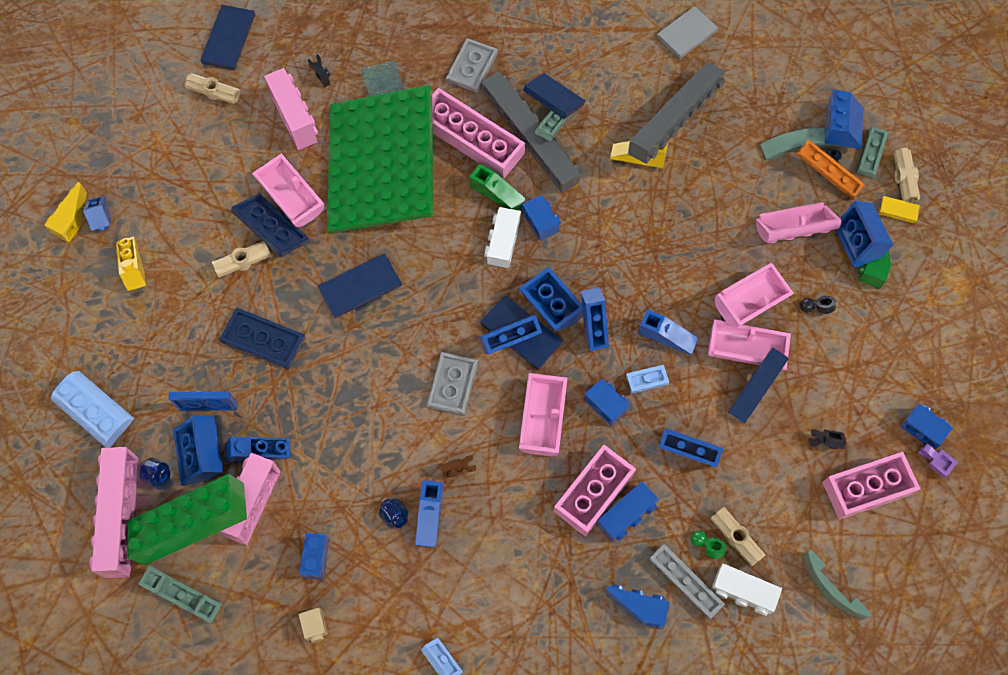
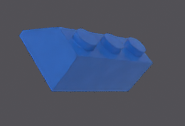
M833 89L827 103L825 143L861 149L863 107L851 92Z
M855 200L841 216L840 228L835 229L853 267H859L882 258L894 245L873 203Z
M550 267L519 288L521 293L554 331L569 328L583 318L582 304Z
M193 415L173 429L181 486L211 480L223 473V462L221 461L220 444L217 438V426L214 416Z

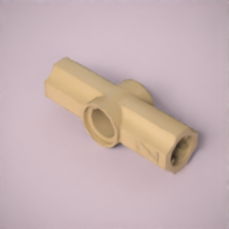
M191 73L186 78L185 87L187 89L205 94L211 100L219 99L231 104H235L239 100L240 90L238 88L220 83L214 77L205 78Z
M901 148L893 153L896 165L895 181L900 185L902 200L913 203L920 199L917 184L919 172L917 167L913 165L911 150Z
M262 241L245 249L236 248L232 254L213 261L212 264L218 278L237 270L245 271L250 268L251 264L271 257L267 245Z
M725 507L710 518L727 538L728 544L734 547L751 567L765 556L764 552L749 536L747 529L740 526ZM733 533L741 534L742 541L735 540Z

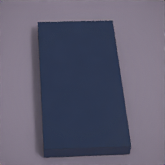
M221 5L202 54L201 63L235 70L256 15L255 11Z
M260 193L231 208V212L280 257L307 244L309 238Z
M384 253L318 285V288L333 317L336 319L401 287L402 283Z
M504 295L480 321V324L489 331H493L528 317L530 314ZM539 321L541 334L509 346L537 370L544 365L563 343L562 339Z
M236 307L219 341L289 370L306 336Z

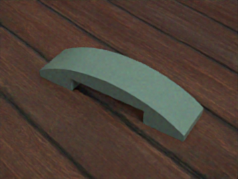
M809 128L772 138L761 143L760 148L765 161L783 157L784 153L800 150L808 139L819 148L833 145L825 143L826 128Z
M812 550L803 555L810 577L821 593L832 604L845 613L862 620L872 615L857 598L849 602L820 571L826 565Z
M150 565L138 585L211 624L222 607V604Z

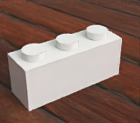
M499 207L498 214L494 213L492 224H495L494 230H490L488 240L491 242L490 246H486L484 257H487V264L505 268L510 267L521 220V211Z
M722 564L717 571L711 590L715 591V595L724 599L729 597L734 599L737 605L747 607L748 605L755 608V612L767 616V614L770 615L775 611L782 588Z

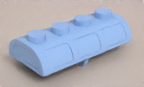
M80 371L67 375L51 396V400L106 448H110L135 419Z

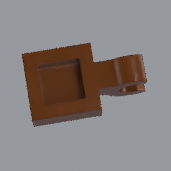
M468 455L464 459H456L440 465L443 477H455L459 475L462 469L468 472L475 471L477 469L476 465H467L468 461L473 460V456Z

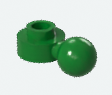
M701 530L694 531L691 535L693 545L697 547L704 546L705 553L713 559L724 557L727 546L723 540L718 538L707 539V535Z

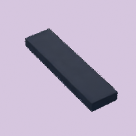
M771 347L728 413L746 423L789 358Z

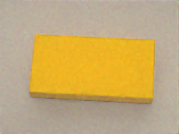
M883 196L879 215L915 224L920 205Z

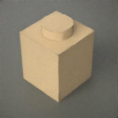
M320 608L299 614L304 638L307 641L311 640V643L319 642L324 639L323 636L328 635L323 612Z

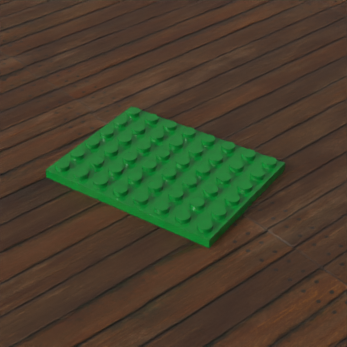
M425 85L330 104L327 231L331 234L434 217L432 87Z

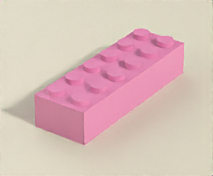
M438 88L432 94L433 134L504 179L525 154V142L442 89Z
M127 447L101 448V455L98 456L100 473L96 478L98 495L95 496L97 510L96 515L93 517L95 535L91 539L93 556L90 558V568L92 572L104 578L130 577L131 559L128 558L127 521L135 517L138 457Z

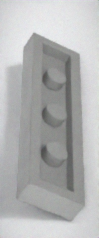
M665 544L650 557L649 560L709 620L725 605Z

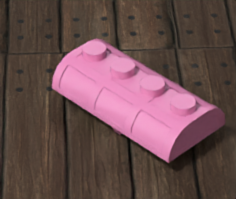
M282 153L252 173L296 227L306 225L323 211L324 203Z
M823 202L759 214V218L756 219L758 234L766 243H775L777 240L783 239L792 240L798 236L808 237L819 232L828 233L830 230L840 228L841 219L826 205L824 206Z
M769 263L718 293L715 297V305L724 320L730 326L737 328L794 293L774 265Z
M714 319L708 346V356L759 366L771 347L788 357L791 334L747 325L735 328L725 321ZM788 361L786 362V364H785L784 367L782 368L783 371H786V370H787V363H788Z
M528 374L519 443L520 451L544 456L559 454L567 387L566 377Z

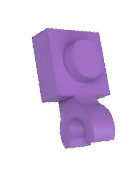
M926 444L925 447L923 446L918 452L922 457L931 460L928 466L942 478L947 477L958 463L943 449L936 452L929 444Z

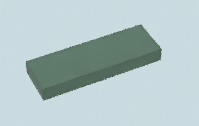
M551 110L536 128L535 134L551 142L569 116L564 119Z
M871 126L857 168V174L874 179L889 133L888 131Z

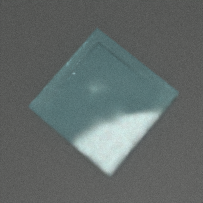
M395 60L362 69L369 96L404 90Z

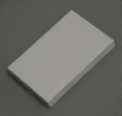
M694 6L657 34V38L681 59L718 31V27Z
M466 38L446 77V82L478 93L482 86V80L486 78L498 54V49Z
M441 352L427 407L465 416L479 360Z

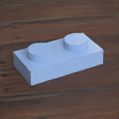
M664 365L626 374L631 394L669 384Z
M439 638L426 644L421 649L438 675H461L463 673Z

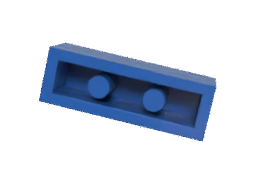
M600 287L580 291L584 334L590 351L609 347L606 302Z
M530 315L480 335L478 338L484 354L489 355L539 335L542 331L536 315Z
M665 428L659 446L661 449L716 468L724 449L721 446Z
M642 481L598 519L596 525L612 543L616 539L621 541L628 534L626 532L627 529L631 526L633 528L638 526L643 521L641 517L645 513L650 515L657 508L656 504L659 499Z

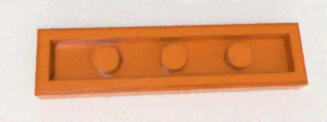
M809 139L796 153L798 157L852 200L865 185Z

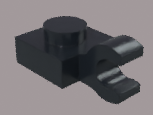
M316 55L317 62H312L308 59V63L325 88L330 85V73L326 67H322L321 57Z
M816 429L811 430V436H816L817 438H809V445L818 446L824 443L825 446L831 449H845L847 442L843 432L825 429L824 432Z

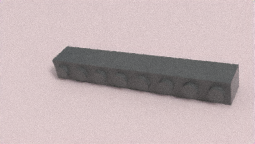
M707 62L630 140L628 154L645 164L651 158L654 159L661 148H665L671 137L674 138L678 130L686 125L689 118H693L697 110L703 108L706 101L714 96L716 90L722 88L725 82V70Z
M498 71L482 80V92L517 137L525 142L527 150L559 191L563 193L578 184L581 174L579 168L571 163L569 155L560 149L556 139H552L550 142L535 134L536 128L540 125L539 118L530 111L527 102L522 101L518 91L511 87L508 78Z

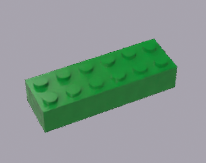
M227 474L127 521L128 558L145 566L247 520L244 483Z

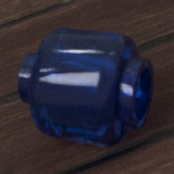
M156 458L147 459L139 467L140 479L151 486L159 487L170 478L171 473L168 464Z
M386 499L381 503L379 517L388 528L399 529L407 523L409 511L399 499Z

